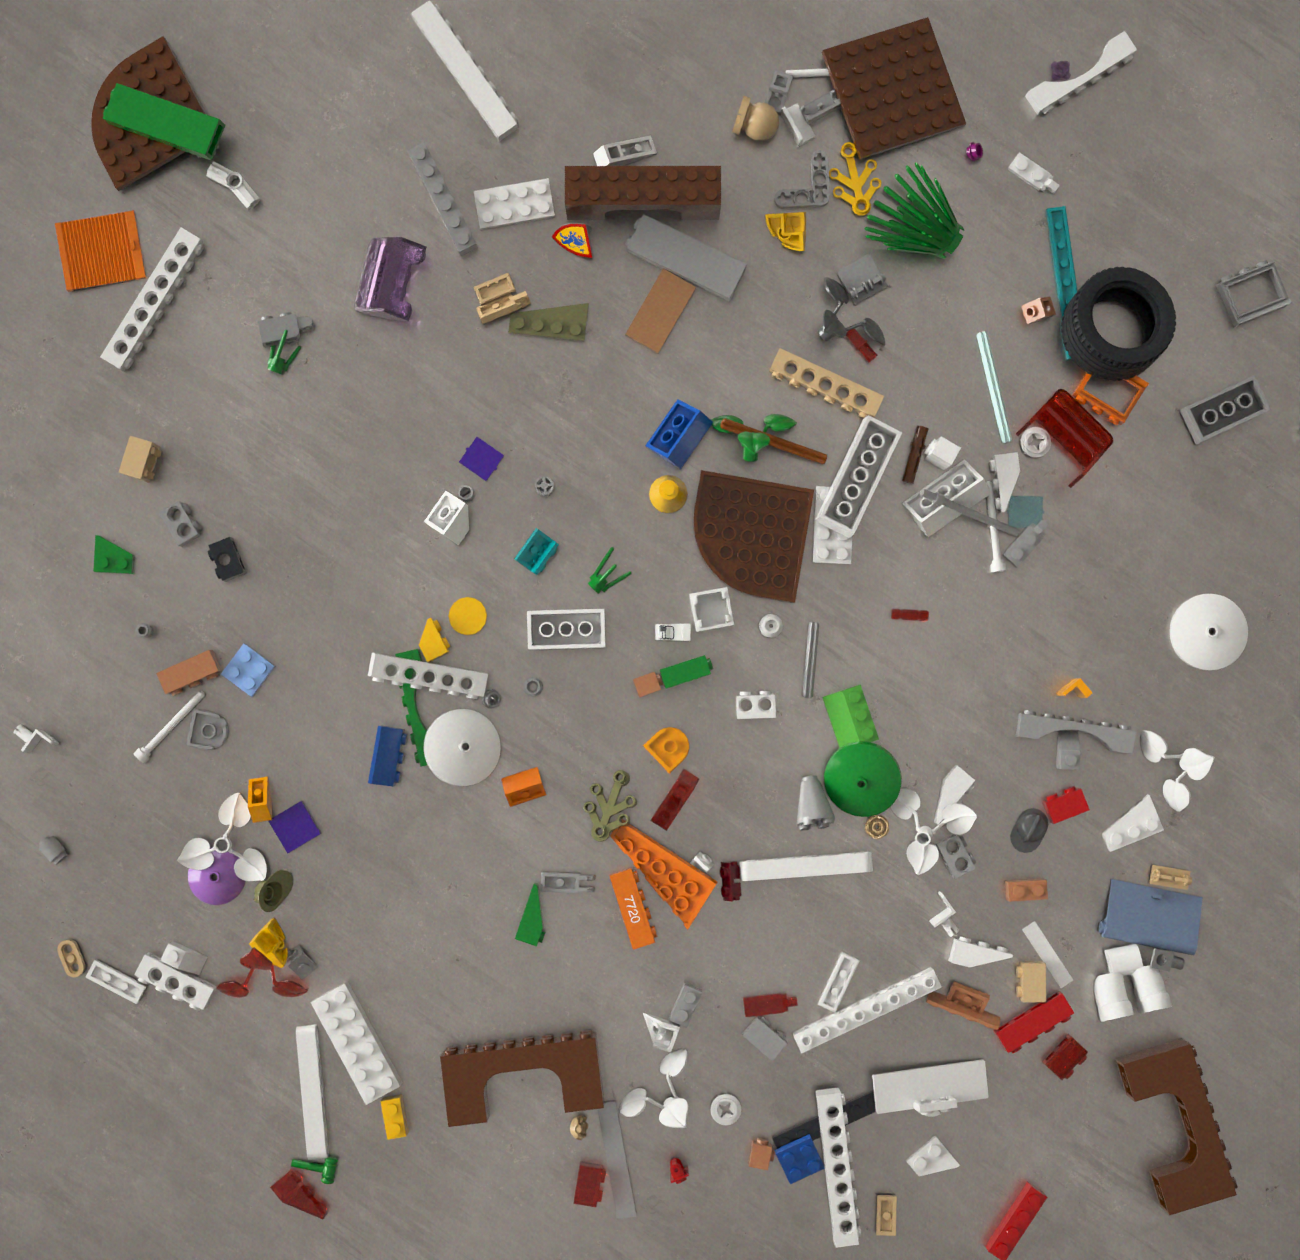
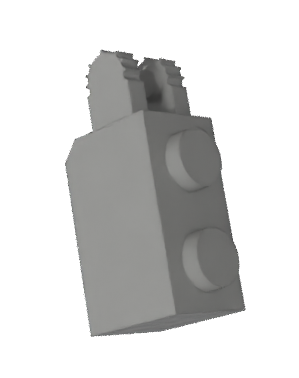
M291 312L282 313L280 317L266 316L258 321L263 348L279 345L284 330H288L285 343L298 341L300 332L311 330L313 320L308 316L296 318V314H291Z

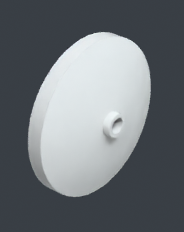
M1201 594L1186 600L1176 610L1170 624V639L1176 654L1186 664L1200 670H1218L1229 666L1242 654L1248 639V626L1243 612L1233 601L1217 594ZM1210 628L1214 631L1213 635L1209 634Z
M456 709L442 714L431 724L425 736L424 756L430 770L436 777L450 785L469 786L481 782L493 772L500 757V739L496 728L488 718L474 710ZM463 744H466L467 746L465 750H463L462 748Z

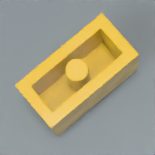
M402 1094L383 1097L380 1102L387 1140L406 1137L409 1130Z

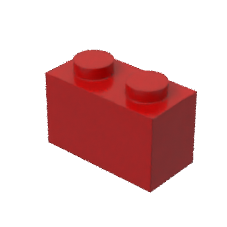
M1072 786L1064 789L1065 793L1061 795L1054 793L1046 797L1047 800L1042 803L1050 823L1056 824L1090 810L1081 788Z

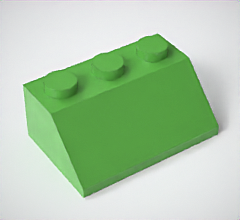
M861 685L822 697L839 748L853 742H873L879 740Z

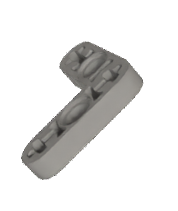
M818 150L811 156L812 188L779 190L774 198L777 207L808 208L827 205L830 198L828 155L826 152ZM818 155L821 156V159H824L821 163V169H818V161H814ZM823 174L826 180L824 183H817L815 176ZM819 188H823L822 195L826 196L823 202L816 198L819 195ZM782 194L785 198H791V194H794V204H791V199L786 200L783 204L781 203V200H778V198H780ZM798 194H805L807 201L799 203L796 198Z

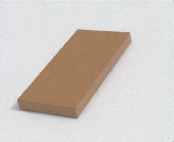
M663 268L625 335L659 354L696 287Z

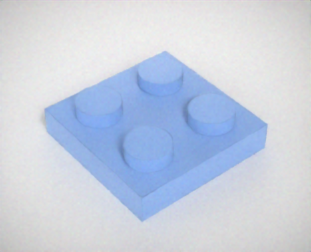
M243 643L221 675L253 697L275 668V665Z

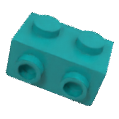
M536 528L514 559L538 575V573L545 569L548 559L555 555L559 544Z

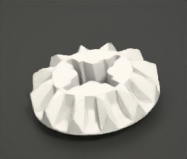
M1040 427L1027 429L1020 439L1021 448L1026 455L1032 458L1045 455L1051 447L1049 433ZM1033 436L1036 440L1043 439V441H1041L1038 444V449L1035 447V445H1028L1030 444V442L1033 441Z
M729 1094L718 1095L712 1101L711 1115L717 1123L731 1125L741 1115L740 1102L735 1096ZM730 1103L729 1109L733 1114L726 1112L722 1115L723 1110L721 1106H726Z

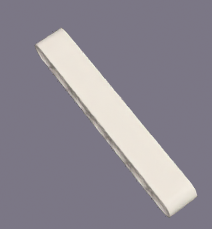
M872 852L739 861L741 881L873 871Z
M317 1025L297 1026L296 1041L308 1160L328 1158L329 1147Z

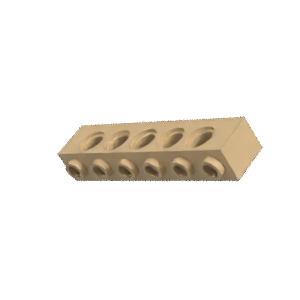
M781 348L769 371L774 378L779 380L784 378L790 381L789 384L796 388L802 386L811 395L817 396L819 394L824 397L825 401L831 404L835 402L841 404V408L846 411L852 412L854 410L858 412V416L863 419L868 415L874 418L884 398L883 395ZM788 365H793L796 368L794 374H789L786 371ZM810 373L813 375L814 380L806 382L803 375ZM828 381L831 388L829 390L822 389L821 382ZM845 389L848 392V397L841 398L838 395V390ZM857 397L865 399L864 406L856 404L855 400Z

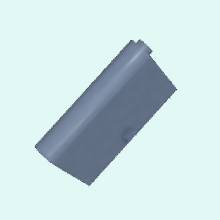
M1112 879L1107 917L1104 921L1100 922L1099 933L1104 938L1195 955L1198 945L1203 897Z

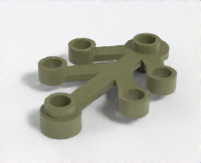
M618 770L613 775L615 783L608 802L604 797L601 785L595 783L590 787V792L596 796L603 813L601 821L596 813V805L593 802L588 801L583 806L584 811L589 813L594 825L591 835L598 842L606 841L611 831L621 826L629 825L630 817L626 814H620L616 821L609 823L613 815L637 805V799L631 795L627 796L623 802L615 805L622 786H626L630 781L629 774L623 770ZM622 774V780L618 781V776ZM598 786L599 791L595 793L594 789ZM632 798L633 803L629 805L628 801ZM592 804V810L588 811V805ZM623 817L627 819L625 823L621 822ZM602 828L603 833L598 835V830Z

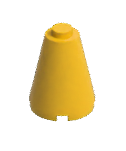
M664 475L657 478L651 485L649 492L651 503L658 511L663 513H673L681 509L685 505L688 495L684 482L673 475Z

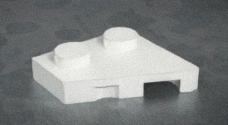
M936 1136L932 1137L906 1159V1162L918 1176L960 1166Z

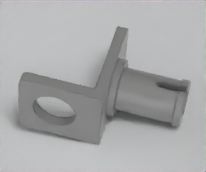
M1155 948L1153 950L1150 967L1170 972L1171 968L1179 970L1184 968V958L1175 957L1173 952Z

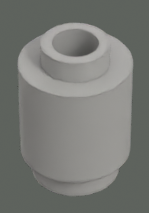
M47 836L39 843L41 845L39 850L51 863L54 862L55 865L59 864L68 855L65 852L66 849L54 836L51 838Z

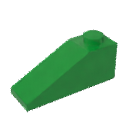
M534 883L515 939L537 947L538 942H543L546 932L542 931L544 924L538 883Z

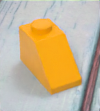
M268 777L249 779L248 810L253 823L272 820V800Z

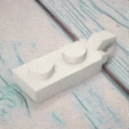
M1020 152L1008 167L1010 172L1038 191L1040 189L1044 192L1047 189L1054 194L1060 186L1052 180L1053 176L1051 173Z

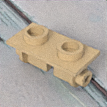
M1152 865L1149 884L1188 890V885L1192 884L1191 871Z

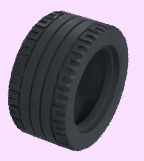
M1131 267L1104 269L1088 279L1066 306L1061 323L1063 344L1072 360L1088 374L1108 381L1128 380L1143 373L1168 348L1174 337L1173 333L1176 330L1174 304L1168 292L1159 281L1144 271ZM1101 301H1117L1131 308L1139 317L1143 327L1141 346L1121 348L1107 342L1094 325V304Z

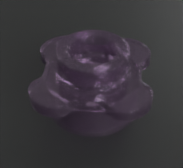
M1054 61L1051 64L1053 69L1052 79H1069L1071 76L1069 73L1070 63L1068 61Z

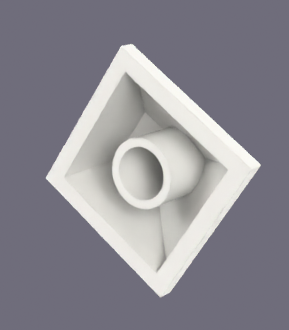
M445 491L424 522L459 545L469 531L468 505Z

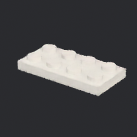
M549 178L474 191L480 230L555 217Z
M816 486L812 563L851 565L852 536L848 538L815 521L831 488Z

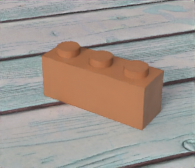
M207 650L156 674L165 694L175 696L182 693V689L187 686L193 688L200 685V681L205 678L209 681L218 677L217 673L222 670L213 650Z

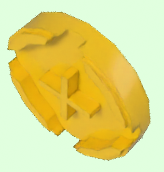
M465 597L453 603L448 617L455 631L463 635H473L482 630L486 624L487 612L480 601L475 598Z

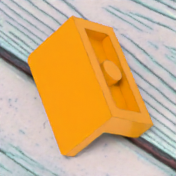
M1075 678L1056 693L1058 696H1066L1073 690L1079 698H1088L1092 691L1081 678Z

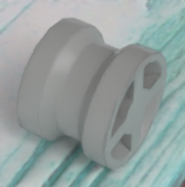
M548 476L539 477L535 482L537 493L544 497L550 496L553 493L555 487L553 480Z

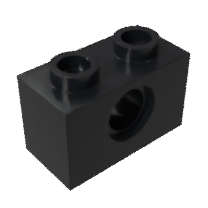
M227 537L208 545L210 549L208 555L211 561H215L217 566L215 573L218 579L227 582L247 574L232 537ZM225 555L230 557V562L227 565L222 564V558Z

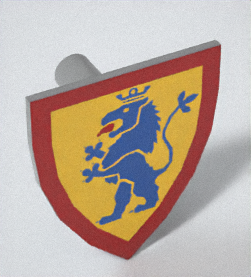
M586 223L562 225L552 235V238L567 251L578 256L593 258L589 238L592 228Z

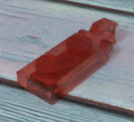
M782 993L743 997L745 1017L784 1013L788 1011V1007L798 1006L796 997L787 998V995Z

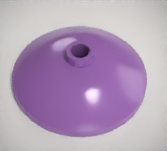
M215 850L211 852L214 856V862L210 867L203 870L189 868L188 883L193 894L201 901L211 905H222L234 900L241 893L245 881L240 879L234 870V864L240 858L229 852L219 853ZM213 873L217 875L216 881L211 878Z

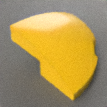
M806 212L765 214L768 229L773 237L776 236L782 241V245L795 251H805Z
M272 918L255 935L249 945L273 965L282 968L286 964L288 949L285 948L283 950L285 936L276 919Z

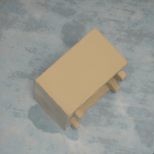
M130 436L119 473L149 483L150 479L153 480L155 476L153 469L157 457H161L162 451L160 446L153 442Z

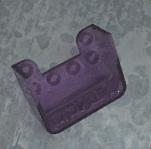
M403 237L373 238L368 246L355 299V310L389 320L409 321L412 314L411 304L403 301L406 295V287L411 275V266L419 265L425 260L427 246Z

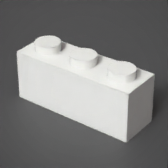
M941 436L937 440L934 439L928 445L924 452L927 455L924 460L945 471L952 465L961 447Z

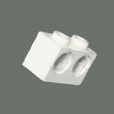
M759 691V695H752V692H740V696H736L737 719L776 718L775 695H771V691ZM763 699H768L771 703L768 710H763L760 707V702ZM743 700L751 702L750 710L744 711L741 708Z

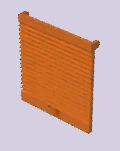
M134 210L55 223L65 285L68 292L146 278Z

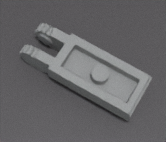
M541 872V892H595V887H580V880L593 881L595 880V875Z

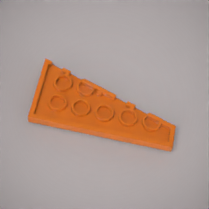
M631 824L613 830L610 835L611 838L631 858L635 867L641 870L645 875L644 878L663 901L669 904L673 909L672 912L683 921V925L688 930L718 882Z

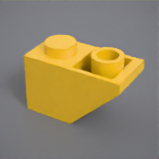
M433 618L427 619L419 643V647L428 663L450 653L448 648L451 647L447 638H442L439 632L442 628L438 620L434 621Z

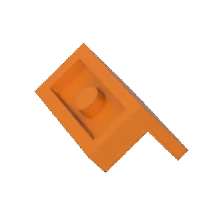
M538 767L501 779L510 807L546 795Z

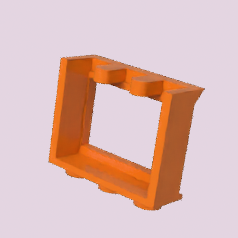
M1087 372L1072 395L1076 397L1075 400L1082 405L1087 404L1092 407L1091 410L1096 414H1103L1108 417L1107 420L1112 424L1122 425L1149 383L1138 376L1125 380L1138 388V391L1124 413L1119 412L1084 390L1085 385L1092 376Z

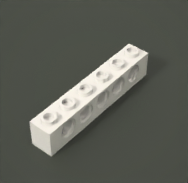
M372 653L368 676L373 677L372 681L384 683V679L392 680L391 684L403 686V683H409L411 688L422 689V686L430 687L429 691L439 693L443 689L448 690L450 695L459 696V693L467 694L466 697L478 699V696L484 697L488 674L484 672ZM389 665H393L395 668L394 673L391 675L386 674V668ZM408 668L413 670L411 678L405 677V671ZM430 671L432 678L430 681L425 682L424 674ZM445 675H449L451 678L450 683L444 685L442 682ZM468 678V687L462 688V680Z

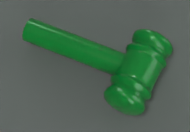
M329 1156L325 1158L324 1165L292 1159L291 1167L323 1173L321 1182L333 1184L338 1159Z

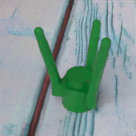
M284 330L276 356L274 355L276 345L271 346L270 357L267 362L269 364L267 369L278 374H282L283 370L287 372L289 365L301 349V346H298L286 363H284L285 359L280 358L288 330Z
M614 547L610 548L594 574L589 577L591 580L588 584L598 594L601 591L606 592L610 587L632 574L629 571L606 585L608 582L606 578L617 565L614 564L603 576L599 572L607 562Z

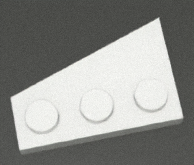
M1146 795L1142 801L1132 807L1129 812L1102 833L1110 852L1164 831L1150 795Z

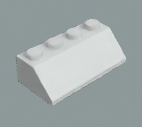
M965 459L923 488L933 493L938 492L944 495L945 498L968 508L973 507L991 494L984 478ZM921 490L902 503L917 526L927 537H930L962 514L946 506H938L932 503V500L920 496Z

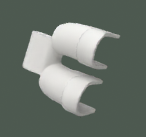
M1137 944L1104 951L1110 973L1098 976L1094 982V995L1101 1023L1134 1015L1124 984L1123 976L1127 975L1131 977L1134 985L1133 990L1139 1014L1172 1007L1170 996L1166 992L1159 969L1152 968L1150 965L1143 966Z

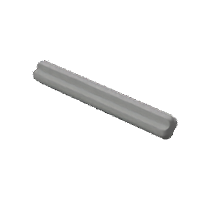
M810 622L808 626L802 696L805 698L813 697L819 623Z

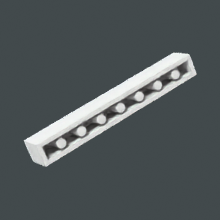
M429 0L413 11L411 14L414 21L499 142L518 129L517 117L513 112H508L506 109L508 105L503 97L496 95L495 91L497 89L491 81L487 82L484 78L486 75L480 65L478 67L473 62L475 58L469 50L465 51L462 46L464 42L460 36L453 34L451 31L453 27L448 19L444 21L441 17L442 11L437 4L433 5Z

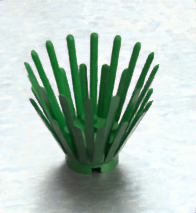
M915 162L916 169L936 201L908 165L906 166V171L915 181L918 189L932 206L933 210L899 174H895V179L909 192L907 198L920 211L888 186L883 188L884 191L905 208L897 206V211L878 200L874 201V205L915 229L895 220H889L888 222L873 215H868L867 218L869 220L889 227L891 231L904 236L865 227L866 231L881 235L880 237L872 235L865 237L874 241L884 242L883 244L886 246H891L887 250L931 254L944 259L946 256L943 254L946 251L952 254L959 246L963 238L959 231H964V228L957 222L938 180L934 179L939 192L936 190L922 164L920 168L918 163Z

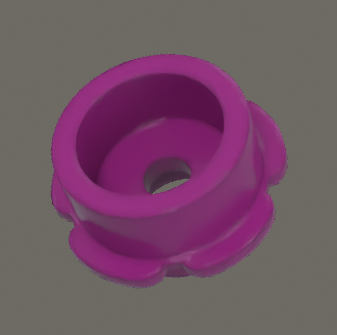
M971 142L966 152L968 158L975 161L982 158L983 148L980 143Z

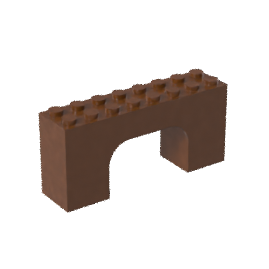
M565 166V210L567 220H605V213L614 210H673L681 213V220H719L721 210V166Z
M592 1030L580 1031L578 1035H573V1032L562 1033L561 1037L544 1035L542 1039L537 1040L534 1037H526L520 1042H515V1039L504 1040L503 1044L486 1042L484 1043L485 1046L477 1047V1044L465 1045L463 1049H458V1046L447 1047L440 1056L448 1127L488 1122L490 1111L487 1081L499 1073L545 1068L553 1071L561 1081L565 1113L604 1108L605 1101L596 1032L592 1033Z
M1182 1038L1115 1058L1126 1095L1134 1102L1164 1093L1173 1094L1176 1098L1189 1141L1188 1150L1182 1159L1150 1169L1160 1206L1169 1216L1236 1196L1235 1189L1238 1188L1235 1178L1231 1177L1229 1171L1232 1169L1231 1163L1228 1158H1225L1224 1151H1226L1224 1141L1218 1135L1220 1127L1218 1122L1214 1121L1212 1115L1214 1113L1213 1105L1211 1102H1208L1206 1096L1209 1094L1208 1088L1205 1083H1202L1201 1076L1203 1072L1201 1066L1195 1060V1057H1197L1194 1045L1191 1046L1189 1042Z

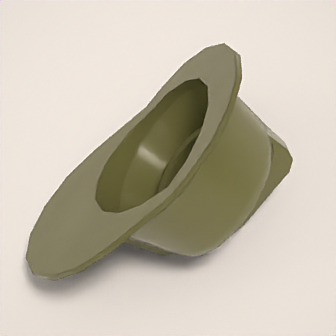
M286 870L276 871L267 880L261 881L256 886L253 900L259 903L263 911H274L288 896L293 886L291 874Z

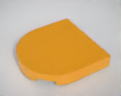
M673 727L661 729L643 745L669 774L687 757L689 752L688 738L681 730Z

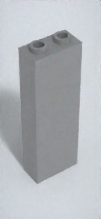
M643 214L641 219H637L634 225L636 230L633 236L629 235L625 244L628 246V253L661 269L664 268L679 278L730 302L747 264Z

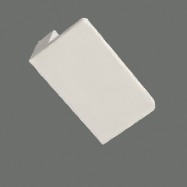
M798 103L787 109L786 107L781 108V116L798 147L816 137L809 123L807 124Z

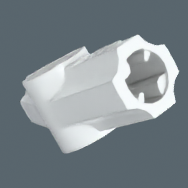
M216 162L210 164L206 175L208 178L233 191L248 210L258 204L261 199L238 172H233ZM234 179H240V183L237 186H232Z

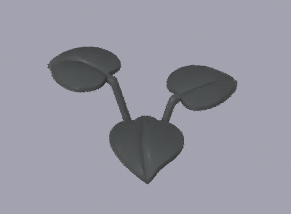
M825 277L826 290L833 299L838 301V306L834 312L830 310L824 311L823 326L818 330L821 338L825 341H829L834 336L844 338L847 331L862 326L865 333L871 339L885 346V338L881 328L870 318H865L864 322L850 327H844L836 314L843 303L847 304L849 302L848 294L840 283Z

